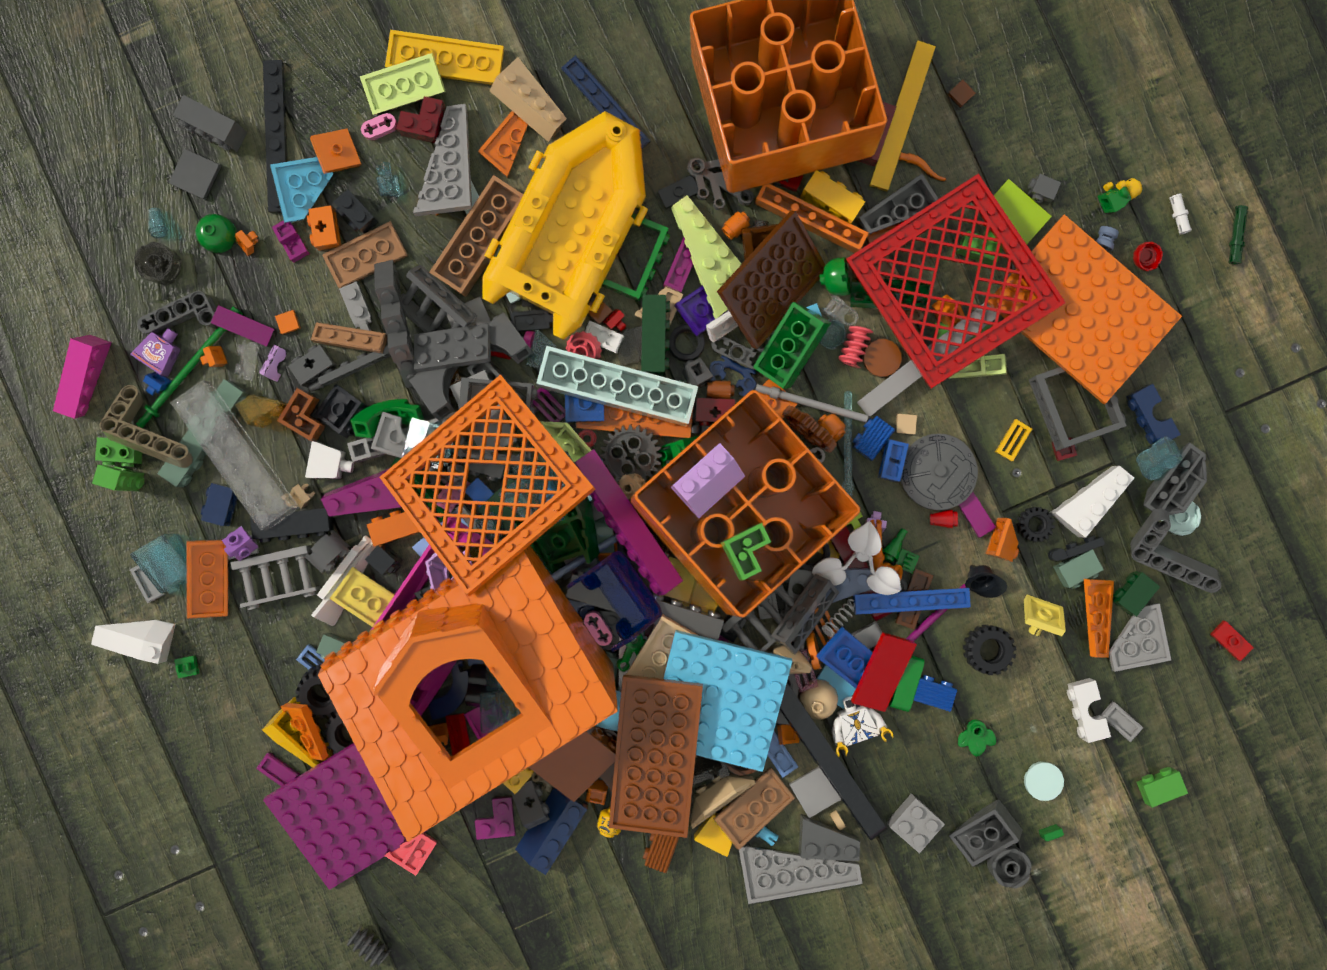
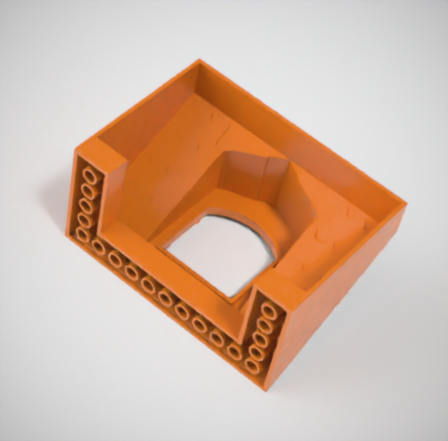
M528 546L471 596L464 592L455 578L445 579L440 583V587L435 590L433 588L423 594V598L418 601L417 599L412 600L407 604V608L402 611H395L387 621H379L374 625V629L369 632L367 630L357 636V640L352 643L348 641L340 648V651L329 653L324 658L325 661L321 664V669L318 673L320 681L407 842L618 712L612 661L602 647L594 640L584 621L531 546ZM461 659L483 660L491 674L494 675L521 714L451 757L410 703L411 697L420 681L440 665Z

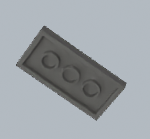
M488 323L466 326L465 328L460 327L414 334V370L416 372L491 362V327Z

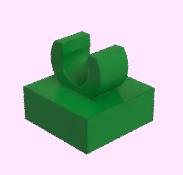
M901 548L898 562L895 561L894 565H901L904 571L913 574L920 556Z
M196 655L174 660L178 678L199 674Z

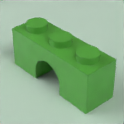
M97 465L92 484L116 491H139L144 484V473L121 466Z

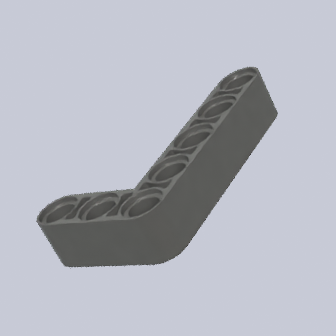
M1162 508L1155 509L1130 543L1133 560L1206 592L1214 593L1220 590L1221 580L1217 569L1159 545L1169 532L1171 523L1167 510Z

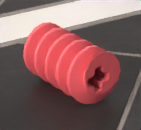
M850 326L848 330L851 333L846 335V338L850 341H844L843 344L847 348L841 349L844 355H840L838 359L848 366L861 368L856 363L863 362L859 355L866 354L861 349L868 348L864 341L871 340L867 333H873V331L861 326Z

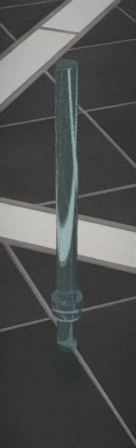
M846 391L844 392V409L852 411V392ZM844 417L846 433L844 434V482L842 487L852 498V491H854V482H852V419Z

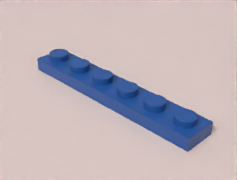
M969 588L904 591L891 595L879 593L853 595L854 614L971 607Z

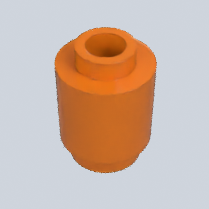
M737 211L724 223L722 231L731 240L734 237L737 238L742 233L741 229H746L750 226V218L744 212L740 213Z

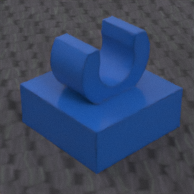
M157 372L145 375L143 382L149 385L146 392L152 396L155 392L160 393V391L165 390L172 382Z

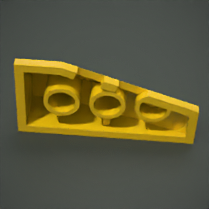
M293 697V698L288 702V703L300 704V702H297V701H296V697ZM281 709L262 729L275 743L311 767H315L323 762L322 760L311 758L300 740L302 734L295 727L293 728L290 723L293 719L288 711L283 712ZM327 748L326 751L329 757H327L326 759L334 755L333 750H329Z

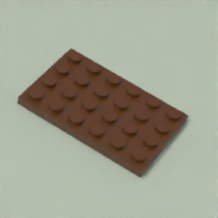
M789 211L717 291L749 344L754 349H758L777 328L792 302L799 303L820 279V274H823L825 263L796 211Z

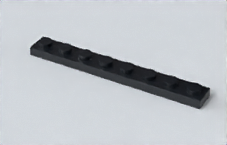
M263 60L268 212L282 213L270 165L287 162L284 62L282 60Z

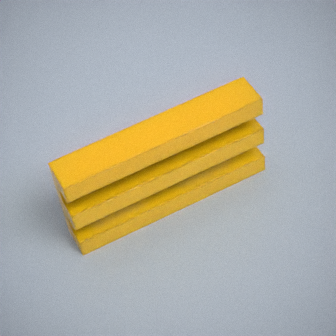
M1014 419L995 452L1013 462L1032 428ZM1018 425L1019 427L1015 432L1014 436L1012 437L1011 441L1009 442L1008 446L1006 447L1005 451H1002L1010 436L1012 435L1013 431L1015 430L1016 426ZM1025 429L1026 431L1024 432L1011 455H1009L1008 453L1014 445L1015 441L1017 440L1018 436L1020 435L1021 431Z

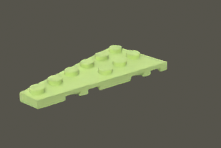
M688 195L675 203L671 209L678 227L684 235V242L691 253V260L700 283L706 291L707 301L711 304L714 311L713 316L717 319L728 310L717 291L739 268L741 263Z

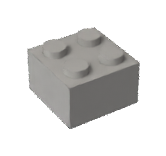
M912 793L886 822L894 832L919 854L945 825L937 815Z

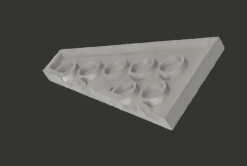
M466 104L446 107L440 126L441 131L435 142L436 147L434 153L431 154L424 176L425 182L422 191L418 195L417 207L413 211L415 217L472 209Z
M743 846L739 850L748 904L863 884L860 866L857 862L801 858L800 854L750 846Z

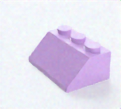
M719 443L674 483L671 488L690 510L700 518L740 482L745 475L735 459Z

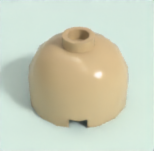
M816 679L809 681L801 689L799 701L812 719L820 720L828 718L837 708L838 694L837 690L829 682Z

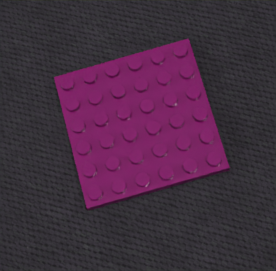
M354 743L265 796L263 799L329 890L385 857L387 852H393L398 849L400 844L407 841Z

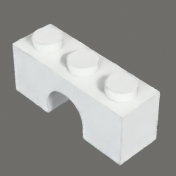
M1088 678L1067 684L1069 688L1067 695L1073 703L1072 714L1078 722L1077 733L1079 737L1088 743L1111 737L1106 718L1100 715L1090 717L1088 713L1089 705L1101 699L1096 680Z

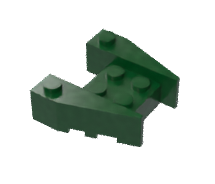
M588 497L530 545L534 552L543 559L544 565L552 574L566 565L565 560L583 554L587 564H589L600 554L592 505ZM531 508V510H530V516H531L536 510H538V508ZM526 509L520 510L516 517L525 518ZM515 521L514 528L518 527L523 521Z

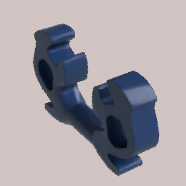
M723 355L721 359L724 361H714L710 364L709 371L713 375L710 380L711 382L712 380L716 381L714 376H720L722 381L726 375L724 369L730 368L743 376V380H738L736 383V388L740 386L743 389L742 392L738 393L739 396L744 397L756 387V381L750 375L756 374L753 369L743 367Z

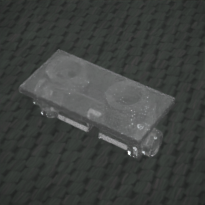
M244 340L242 345L238 344L237 356H240V362L236 363L234 374L238 375L237 379L245 376L244 380L252 381V377H255L256 364L249 363V359L257 360L258 347L255 342H249V345H245L246 340Z

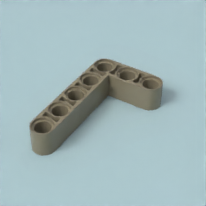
M134 385L123 387L100 422V428L105 436L111 441L180 468L190 466L193 462V456L184 444L131 424L143 405L144 399Z

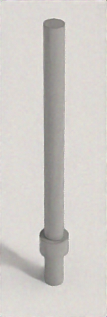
M757 384L755 389L759 393L770 395L769 397L773 399L781 398L865 423L868 419V415L784 392L774 386L770 388Z

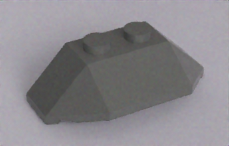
M1186 444L1169 459L1150 485L1143 506L1152 512L1159 508L1165 509L1169 515L1184 513L1207 482L1206 454L1193 444Z

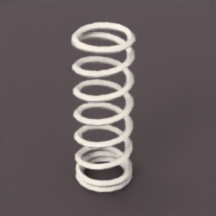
M848 599L847 604H843V608L838 610L839 613H835L834 618L831 617L830 622H826L822 626V630L827 636L833 637L835 635L834 631L827 624H831L836 631L839 630L831 622V619L836 620L840 626H844L836 618V615H840L845 622H848V619L840 613V610H844L849 617H852V614L844 606H849L854 612V605L850 602H854L853 599Z

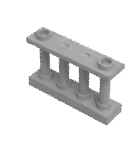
M311 545L231 562L232 570L239 569V572H242L248 602L240 604V608L247 606L248 610L259 608V603L303 594L304 597L316 595L315 591L321 590V587L312 588L305 558L306 554L312 553L310 550L312 548ZM295 557L298 560L304 590L293 592L287 562H289L288 558ZM276 561L279 564L286 594L274 595L268 568L270 566L269 562ZM258 565V568L261 569L267 598L260 600L255 598L249 571L251 566Z

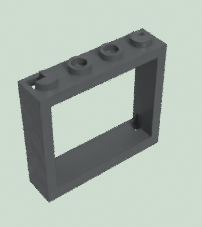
M1059 367L1029 379L1056 451L1127 426L1125 416L1118 405V398L1114 394L1105 404L1112 425L1068 440L1045 381L1047 378L1065 373L1066 371Z
M461 377L459 409L471 400L472 385L487 386L493 380ZM508 382L513 389L527 390L526 405L535 415L533 400L537 398V388H534V384ZM461 436L460 445L467 446L468 436ZM528 439L526 443V448H532L529 447L530 441ZM459 449L458 456L467 457V449ZM471 452V458H480V452ZM525 452L524 462H528V459H531L532 452ZM485 453L484 459H493L494 453ZM498 454L497 460L506 461L507 455ZM511 455L510 461H520V456Z

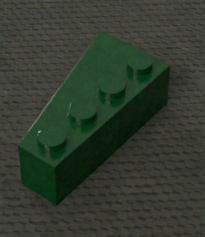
M643 295L641 371L666 378V370H669V358H666V351H669L670 344L669 339H666V331H670V320H666V312H670V301H666V295Z

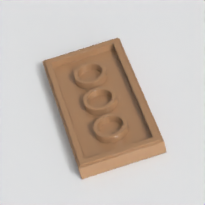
M389 221L322 256L338 288H342L374 274V264L393 260L396 263L408 257V254L392 222Z
M772 768L766 770L755 780V785L740 794L713 818L738 850L795 799Z

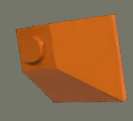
M997 518L996 528L993 530L986 554L1013 562V559H1016L1019 548H1017L1018 540L1012 520L1009 518Z

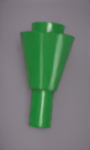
M901 528L896 538L882 550L886 561L893 563V561L898 562L902 541L907 534L905 529Z

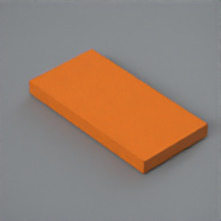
M222 540L186 541L187 619L228 616V554L224 551L226 546Z

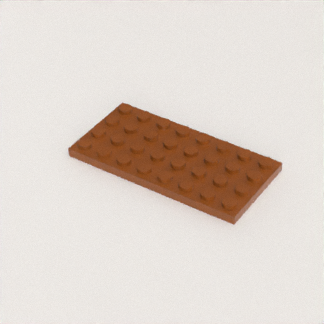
M623 674L609 828L687 838L703 684Z

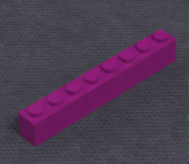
M593 449L574 462L575 465L596 489L588 496L592 497L595 508L602 512L606 518L605 522L608 527L613 528L617 534L618 542L626 547L629 558L636 562L640 574L647 578L650 583V589L660 596L665 595L683 581L596 451Z

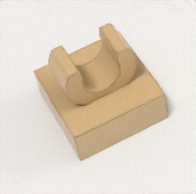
M299 484L296 485L289 494L301 509L308 505L310 499L315 494L314 491L310 494L305 493L304 490L308 488V484H304L302 487Z

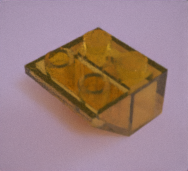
M250 395L235 406L247 425L264 428L272 423V419L280 417L288 403Z

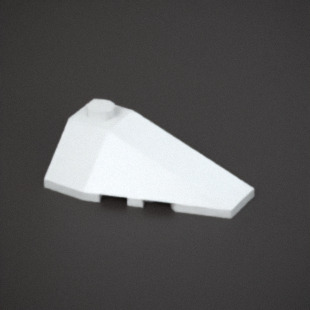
M161 620L97 625L95 626L91 645L139 660L159 664L166 662L168 659L176 624Z

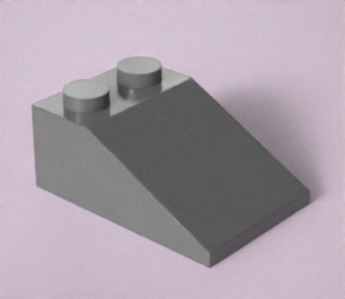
M998 799L982 808L949 834V837L973 867L997 852L1020 841L1023 830Z

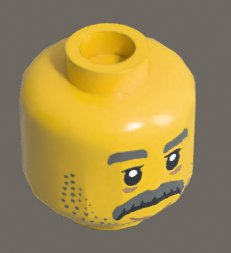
M609 807V809H603L600 812L597 828L600 830L601 835L613 838L621 830L609 828L611 808Z

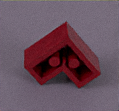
M424 96L420 115L401 111L397 125L399 134L404 137L435 143L439 137L440 126L446 110L443 100Z

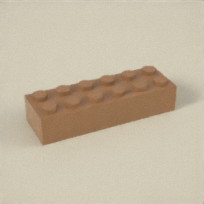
M493 175L429 273L466 297L491 260L484 255L492 239L501 240L523 194Z

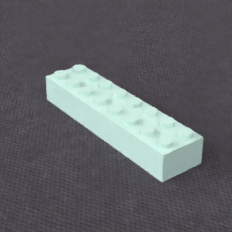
M546 346L536 383L537 387L685 427L689 424L698 386L549 346Z

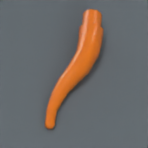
M900 153L899 160L917 165L932 178L946 181V178L933 172L926 161L919 156L911 153Z

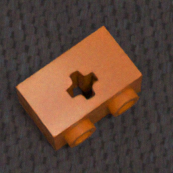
M331 205L308 209L307 222L312 229V234H310L312 246L319 251L341 246L336 209Z

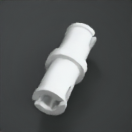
M1182 194L1169 197L1174 212L1172 216L1173 219H1176L1179 235L1192 231L1187 216L1189 212L1185 209Z

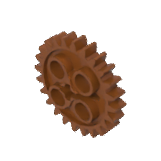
M790 405L782 412L789 425L799 432L800 435L802 434L812 445H818L829 453L837 446L830 433L820 426L819 423L817 424L815 419L809 414L801 412Z

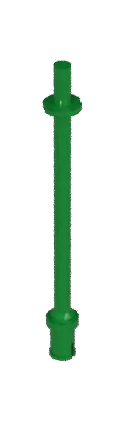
M232 306V308L230 309L235 313L243 315V313L234 306ZM218 327L151 406H144L147 411L136 423L138 427L143 428L153 415L155 417L160 416L158 409L198 364L200 358L205 355L203 349L213 346L221 335L228 330Z

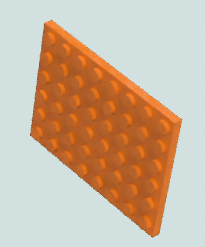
M1064 214L1031 252L1066 303L1021 333L1102 404H1106L1182 316ZM1011 273L1007 278V283L1017 284L1019 275ZM1022 278L1020 285L1028 287V285ZM1002 285L996 290L994 294H1001ZM1006 286L1004 296L1014 298L1016 288ZM1019 289L1017 299L1028 301L1030 291ZM990 297L987 304L997 309L999 299ZM1003 300L1001 310L1011 311L1013 301ZM1017 302L1015 312L1027 304ZM1000 313V315L1004 318L1009 316L1007 314Z

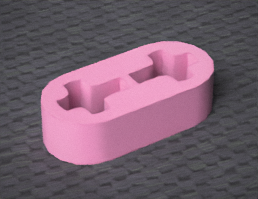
M386 113L364 122L361 126V132L366 139L375 140L394 132L398 124L393 115ZM389 119V121L391 122L390 127H387L385 125V120ZM368 127H372L374 129L373 134L370 135L368 133Z
M589 611L584 618L586 628L599 645H608L612 641L613 633L599 612ZM590 616L598 618L596 620L597 627L593 622L589 623ZM600 629H601V631L603 632V634L608 633V635H607V640H606V641H605L604 638H602V639L599 638V637H600V632H599Z

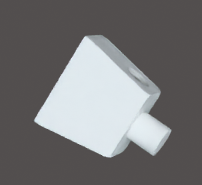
M312 441L305 477L341 479L342 471L353 472L354 462L345 460L346 452Z

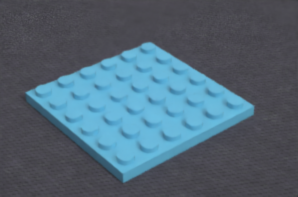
M675 630L663 679L703 684L696 749L697 756L763 772L792 665V658Z

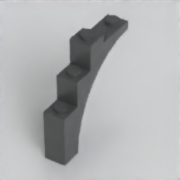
M393 260L374 264L375 292L381 304V320L388 334V350L393 362L398 367L405 387H413L409 380L418 372L414 370V347L405 317L399 274Z

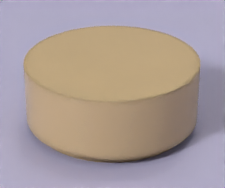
M836 810L830 813L839 830L846 828Z

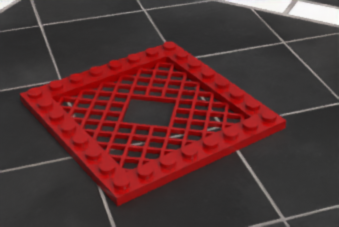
M979 173L846 258L847 264L930 389L1066 303ZM965 208L976 210L974 220L963 218ZM962 209L960 217L951 216ZM978 213L980 214L984 222L977 221ZM948 219L959 221L957 231L946 229ZM945 220L943 228L935 226ZM962 222L973 224L971 233L960 231ZM976 224L987 226L985 236L974 234ZM989 229L991 230L995 238L988 237ZM932 230L942 231L941 241L930 239ZM928 231L927 239L918 237ZM945 232L956 234L954 244L943 242ZM959 235L970 237L968 247L957 245ZM973 238L983 239L982 249L971 248ZM915 240L926 242L924 252L913 250ZM987 240L997 242L995 252L985 250ZM912 241L910 249L901 248ZM929 243L939 245L938 255L927 253ZM1000 245L1006 254L999 253ZM942 246L953 248L951 257L941 256ZM956 248L967 250L965 260L954 258ZM898 251L909 253L907 263L896 261ZM970 251L981 253L979 263L968 261ZM895 252L894 260L886 259L887 256ZM912 254L923 256L921 265L910 263ZM984 254L994 256L993 265L982 264ZM926 256L937 258L935 268L924 266ZM997 257L1008 258L1006 268L996 266ZM940 259L978 266L970 303L932 296ZM879 262L878 269L876 270L874 265ZM882 262L893 264L891 273L880 271ZM1011 262L1017 270L1009 269ZM896 264L906 266L904 276L894 274ZM909 267L920 269L918 279L907 277ZM981 267L992 269L990 279L979 277ZM923 270L934 272L932 282L921 280ZM995 270L1005 272L1003 282L993 280ZM1008 273L1019 275L1017 284L1007 283ZM880 275L890 277L888 286ZM893 278L903 279L902 289L891 288ZM1022 278L1024 279L1028 287L1020 285ZM906 280L917 282L915 292L904 290ZM978 281L988 282L987 292L976 291ZM920 283L931 285L929 295L918 293ZM992 283L1002 285L1000 295L990 293ZM1006 286L1016 288L1014 298L1004 296ZM1019 289L1030 291L1028 301L1017 299ZM891 291L900 293L899 302ZM903 294L914 296L912 306L901 304ZM975 294L986 296L984 306L973 304ZM917 296L928 298L926 308L915 306ZM989 297L999 299L997 309L987 307ZM931 299L941 301L939 311L929 309ZM1003 300L1013 301L1011 311L1001 310ZM944 302L955 304L953 314L942 312ZM1017 302L1027 304L1015 312ZM958 305L969 307L967 317L956 315ZM902 307L911 309L909 318ZM972 307L983 309L981 320L970 317ZM914 310L925 312L923 322L912 320ZM986 310L997 312L995 322L984 320ZM928 313L938 314L937 324L926 323ZM1000 313L1009 315L1002 321L998 322ZM942 315L952 317L950 327L940 325ZM955 318L966 320L964 330L953 328ZM969 321L980 323L978 333L967 331ZM913 324L922 325L920 335ZM983 324L992 325L991 328L981 333ZM925 326L936 328L934 338L923 336ZM938 329L949 331L947 341L937 339ZM952 331L963 334L961 344L950 342ZM966 334L976 336L975 338L964 344ZM923 340L933 341L931 351ZM936 342L946 344L944 354L934 352ZM949 345L959 347L948 354ZM934 356L942 357V359L937 361Z

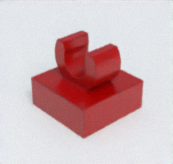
M615 309L603 323L610 329L615 326L618 330L622 331L626 327L621 321L625 315L620 310Z

